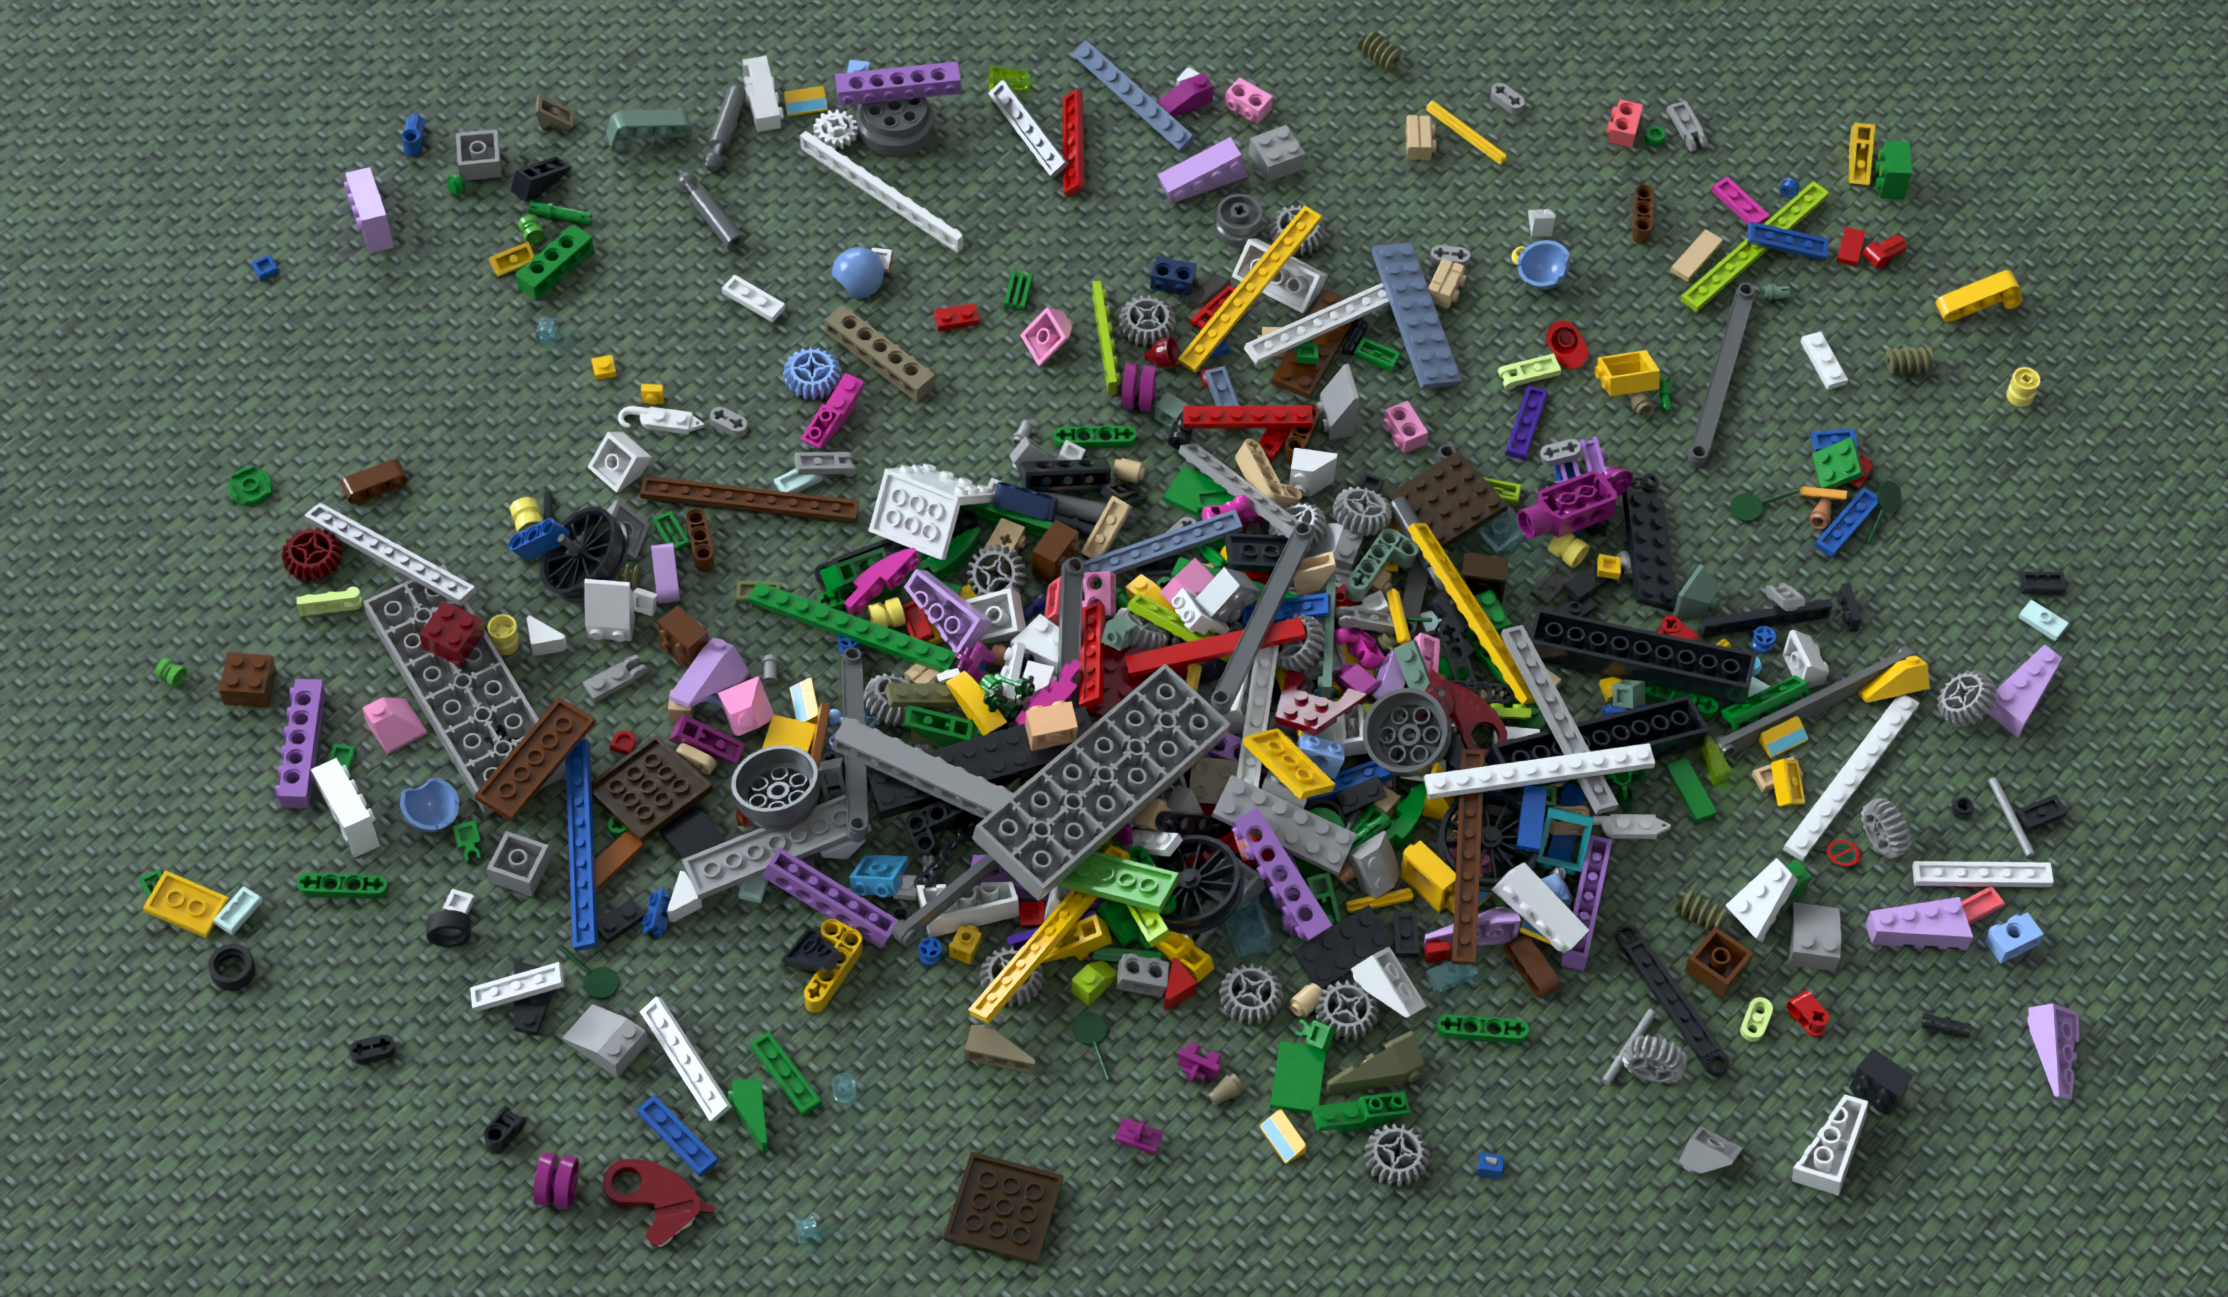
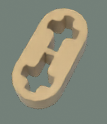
M681 743L675 751L695 770L703 774H711L717 765L710 755L688 744Z

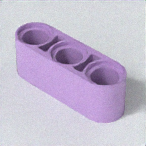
M673 543L651 545L658 604L679 602L680 596Z
M1391 651L1381 664L1376 678L1380 685L1371 693V696L1377 700L1390 691L1404 688L1406 680L1395 651Z

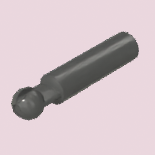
M739 86L728 87L709 140V147L712 151L703 158V165L708 171L716 172L723 166L721 153H725L729 149L747 96L746 91Z
M691 172L681 173L677 178V185L681 190L690 192L689 201L729 251L740 248L745 241L742 233L706 188L697 187V178Z
M1046 491L1041 492L1059 499L1055 514L1058 513L1070 518L1078 517L1081 521L1096 524L1108 504ZM1133 509L1129 512L1121 528L1130 529L1136 524L1137 514Z
M1405 497L1396 498L1389 503L1391 505L1392 518L1401 533L1412 540V535L1407 528L1412 523L1421 522ZM1419 547L1418 560L1430 574L1435 587L1440 591H1446V587L1435 575L1433 567L1424 558L1423 552Z

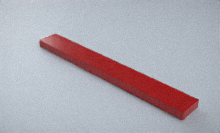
M1301 617L1272 623L1260 649L1306 639ZM1244 630L1127 655L1125 660L1129 676L1133 678L1155 673L1164 664L1173 669L1232 656Z

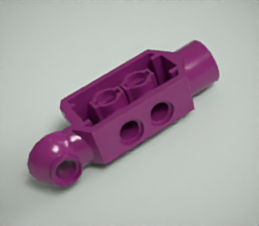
M1610 467L1603 474L1590 471L1538 491L1535 505L1518 512L1519 527L1528 539L1545 533H1550L1559 538L1614 517L1617 496L1626 492L1633 481V474L1626 469Z

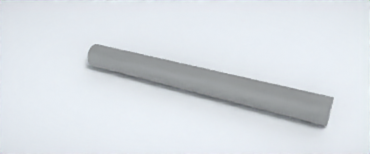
M1996 777L1991 778L1988 782L2026 857H2032L2035 852Z
M1648 1009L1628 1040L1644 1034L1656 1016L1655 1011ZM1625 1045L1603 1077L1602 1082L1605 1085L1609 1086L1623 1066L1624 1062L1622 1059Z

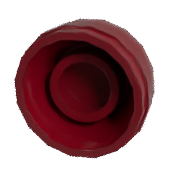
M1172 337L1158 340L1144 354L1145 361L1151 362L1162 369H1174L1179 365V349Z

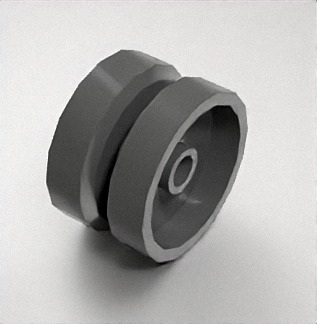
M1233 194L1224 198L1219 203L1217 209L1216 233L1218 238L1223 243L1238 248L1245 247L1248 239H1258L1261 233L1263 214L1261 204L1255 198L1245 194Z

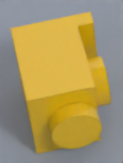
M960 925L953 941L949 945V957L971 965L982 943V933L979 932V929L973 925H967L966 927Z

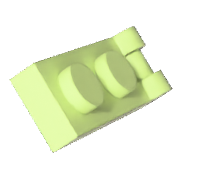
M1550 354L1502 366L1498 369V374L1504 380L1503 385L1505 389L1511 390L1518 385L1558 376L1561 374V368L1555 355Z
M349 587L347 591L328 592L317 595L308 594L296 597L300 617L357 610L363 604L357 587Z

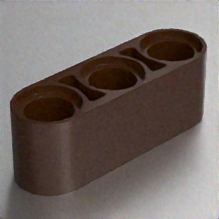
M1645 184L1636 187L1632 203V239L1638 244H1645L1650 240L1653 227L1654 192L1650 186Z
M1306 404L1312 405L1313 427L1292 428L1286 440L1284 456L1286 461L1291 464L1294 448L1308 450L1318 428L1320 409L1314 404Z
M389 460L345 477L340 485L348 502L357 504L404 486L408 478L398 460Z
M694 508L686 514L687 530L694 564L698 571L709 572L714 568L715 562L706 514L702 509Z
M1523 934L1504 944L1508 958L1537 998L1540 999L1560 989L1561 984L1556 973L1527 934Z

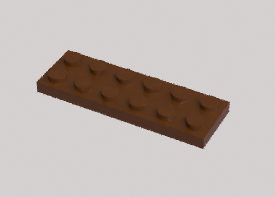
M1324 289L1310 315L1343 301L1347 297ZM1356 320L1312 340V343H1316L1318 346V364L1296 363L1295 347L1289 349L1273 375L1271 384L1310 399Z
M558 697L475 793V800L508 820L513 821L596 724L595 718Z

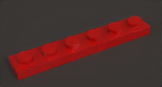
M1078 89L1063 97V158L1069 164L1063 169V193L1068 197L1084 188L1083 92Z
M1312 405L1183 406V429L1313 427Z
M1101 601L1082 608L1080 662L1082 665L1080 668L1079 705L1081 707L1086 706V709L1103 703L1105 644L1101 640L1105 630V605Z

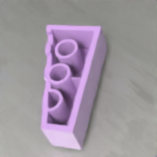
M1231 137L1158 174L1160 184L1171 203L1248 177L1242 155Z
M370 167L345 173L347 181L344 182V187L348 194L358 229L363 232L369 254L394 248L387 216Z
M1960 897L1870 911L1865 924L1873 945L1902 946L1903 944H1909L1924 948V946H1938V949L1956 947L1959 950H1968L1973 939Z

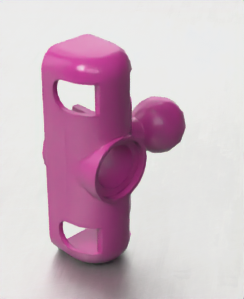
M1238 495L1233 501H1229L1224 505L1206 506L1202 511V521L1236 510L1242 527L1260 526L1266 522V519L1258 516L1250 508V500L1245 495ZM1256 517V520H1255V521H1250V520L1248 519V518Z
M1354 626L1350 629L1338 628L1334 632V641L1339 645L1348 643V652L1357 658L1365 669L1374 670L1385 659L1376 645V640L1366 629L1361 630Z

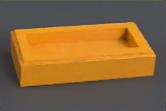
M1806 486L1800 489V496L1808 498H1827L1829 500L1843 501L1847 495V491Z

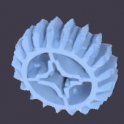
M810 346L807 351L802 348L801 353L794 351L793 357L789 356L788 362L784 365L783 376L786 386L789 387L791 393L795 392L797 397L803 395L805 400L808 397H812L815 400L816 396L823 399L824 394L830 395L831 390H835L840 382L841 369L838 360H835L834 354L829 355L828 350L821 352L820 347L817 350H813Z

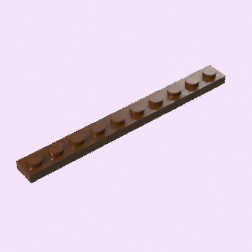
M644 476L640 491L641 499L856 523L859 511V500Z
M1461 749L1460 770L1484 767L1485 750ZM1483 792L1459 795L1452 947L1453 965H1476Z

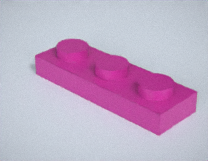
M1728 176L1712 186L1711 192L1747 225L1751 222L1763 224L1768 221L1770 215Z

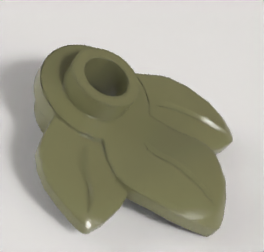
M1384 632L1377 638L1380 642L1379 646L1388 652L1394 651V648L1401 646L1397 638L1388 632Z

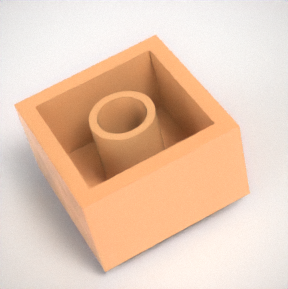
M1057 701L1051 706L1046 707L1037 705L1026 711L1025 728L1031 751L1073 743L1076 740L1078 725L1072 701Z

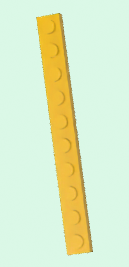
M1305 205L1181 354L1178 358L1180 364L1194 373L1199 370L1322 220L1320 214Z
M1412 523L1407 528L1412 535V540L1418 544L1424 558L1433 567L1435 575L1446 587V592L1457 604V609L1465 616L1469 627L1480 639V644L1487 650L1493 664L1502 673L1504 681L1510 685L1515 698L1521 704L1536 703L1506 644L1426 523Z
M1112 845L1103 853L1126 860L1131 859L1128 852ZM1071 890L968 1009L971 1016L989 1024L1096 900L1097 896Z

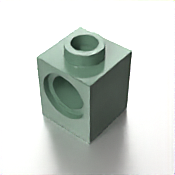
M1167 392L1155 406L1154 419L1172 428L1174 421L1183 420V406H1188V404Z
M1119 615L1106 623L1101 642L1121 651L1133 644L1138 624Z
M1622 680L1613 684V707L1636 708L1645 704V681Z

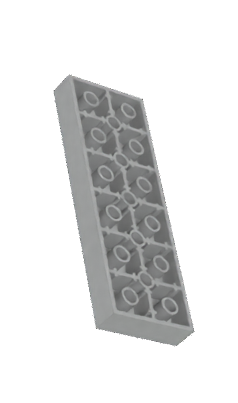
M445 564L439 566L443 570L449 572ZM411 579L363 601L366 615L475 798V793L539 719L486 632L461 667L422 649L419 633L443 601L473 615L475 614L468 602L460 606ZM499 724L503 725L506 729L507 735L503 739L500 735L501 732L498 734L495 732ZM485 737H491V739L493 740L494 747H492L490 743L485 742L483 739ZM509 738H519L517 740L511 739V743L506 741ZM564 761L540 789L566 777ZM476 800L485 816L494 812Z
M1164 664L978 823L972 839L1032 896L1040 901L1226 737L1231 723L1171 668Z

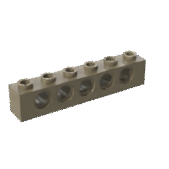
M841 305L825 319V333L916 402H919L935 388V375L931 369L925 368L914 356H909L899 345L889 341L883 333H879L872 328L869 322L860 319L853 310Z

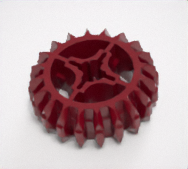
M309 526L307 531H303L300 528L299 534L292 533V539L286 538V545H283L281 557L282 561H284V568L288 570L290 576L294 575L297 581L303 578L305 583L312 579L315 583L316 578H321L324 581L325 575L332 576V570H338V564H341L342 549L340 548V542L333 533L329 534L327 529L321 531L319 527L312 530Z

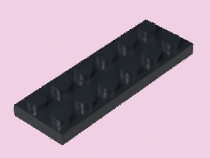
M1627 489L1622 494L1635 601L1639 604L1674 612L1677 599L1663 499Z

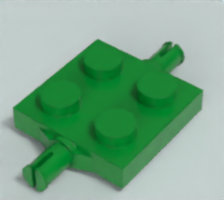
M1106 899L1104 903L1096 908L1097 912L1123 946L1138 940L1144 950L1147 951L1151 948L1126 904Z

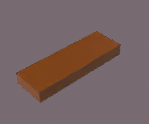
M824 703L818 708L810 753L818 769L830 712V705Z
M629 832L623 833L595 860L596 892L644 848L643 844Z

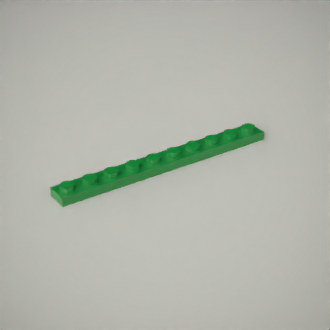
M757 582L748 597V602L755 606L840 635L841 637L851 639L852 641L941 673L951 670L958 659L955 657L956 652L761 582Z

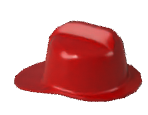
M1560 320L1554 322L1548 328L1546 340L1557 361L1569 369H1575L1583 365L1588 357V348L1573 323Z

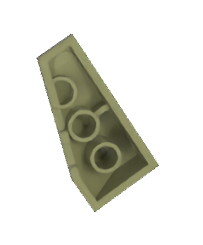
M1407 1032L1384 1045L1386 1047L1384 1051L1377 1055H1373V1053L1367 1055L1359 1067L1352 1065L1328 1080L1326 1093L1334 1095L1402 1085L1408 1081L1414 1082L1422 1075L1424 1062L1413 1032Z

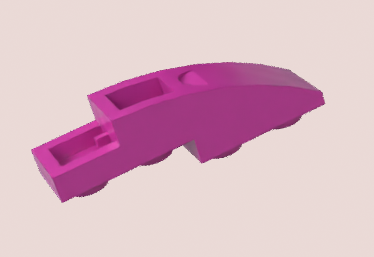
M845 373L826 405L822 404L803 434L801 441L817 449L825 446L838 432L855 408L854 402L865 386L864 381Z
M913 547L894 553L872 565L854 580L853 584L856 591L844 602L848 613L857 616L867 608L868 603L874 597L880 595L884 587L892 591L895 586H899L903 582L904 577L918 566L921 559L917 550Z
M1076 659L1070 665L1066 663L1060 672L1062 676L1058 682L1054 680L1048 691L1042 688L1039 694L1034 693L1028 701L1030 706L1027 710L1037 705H1042L1043 707L1051 706L1054 702L1062 700L1069 702L1077 688V685L1072 681L1079 673L1082 663ZM1023 710L1015 720L1018 723L1017 726L1025 724L1026 712Z

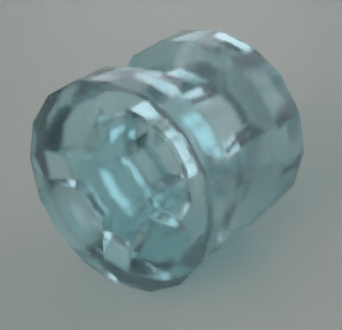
M551 317L539 318L536 322V339L543 343L554 342L557 338V321Z
M841 1073L834 1077L832 1080L834 1098L841 1103L853 1100L856 1096L854 1077L848 1073Z
M813 1214L808 1215L806 1219H794L799 1242H804L806 1238L810 1237L813 1239L819 1238Z

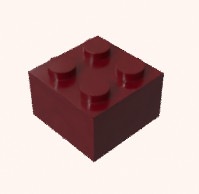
M443 601L419 633L422 649L461 667L481 640L485 631L481 618Z

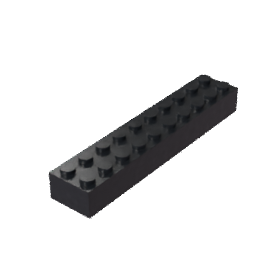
M1541 608L1536 609L1529 636L1542 662L1629 680L1645 681L1648 684L1743 704L1747 702L1757 653Z
M1690 695L1575 723L1590 752L1650 743L1654 758L1700 747L1710 731ZM1547 730L1492 744L1485 761L1488 766L1563 756L1564 754L1552 731ZM1567 780L1534 784V786L1543 787ZM1524 786L1501 789V791L1512 795L1523 792Z
M1086 706L1074 709L1078 725L1076 739L1092 727ZM1025 724L926 753L933 757L942 758L946 763L955 767H962L968 773L984 777L988 782L999 786L1015 781L1017 778L1036 775L1072 743L1031 751ZM874 768L866 770L867 781L880 820L927 807L942 800Z

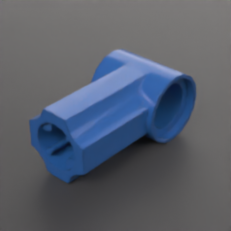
M411 114L410 117H407L405 130L401 135L404 153L408 156H417L422 152L421 143L425 118L419 114Z

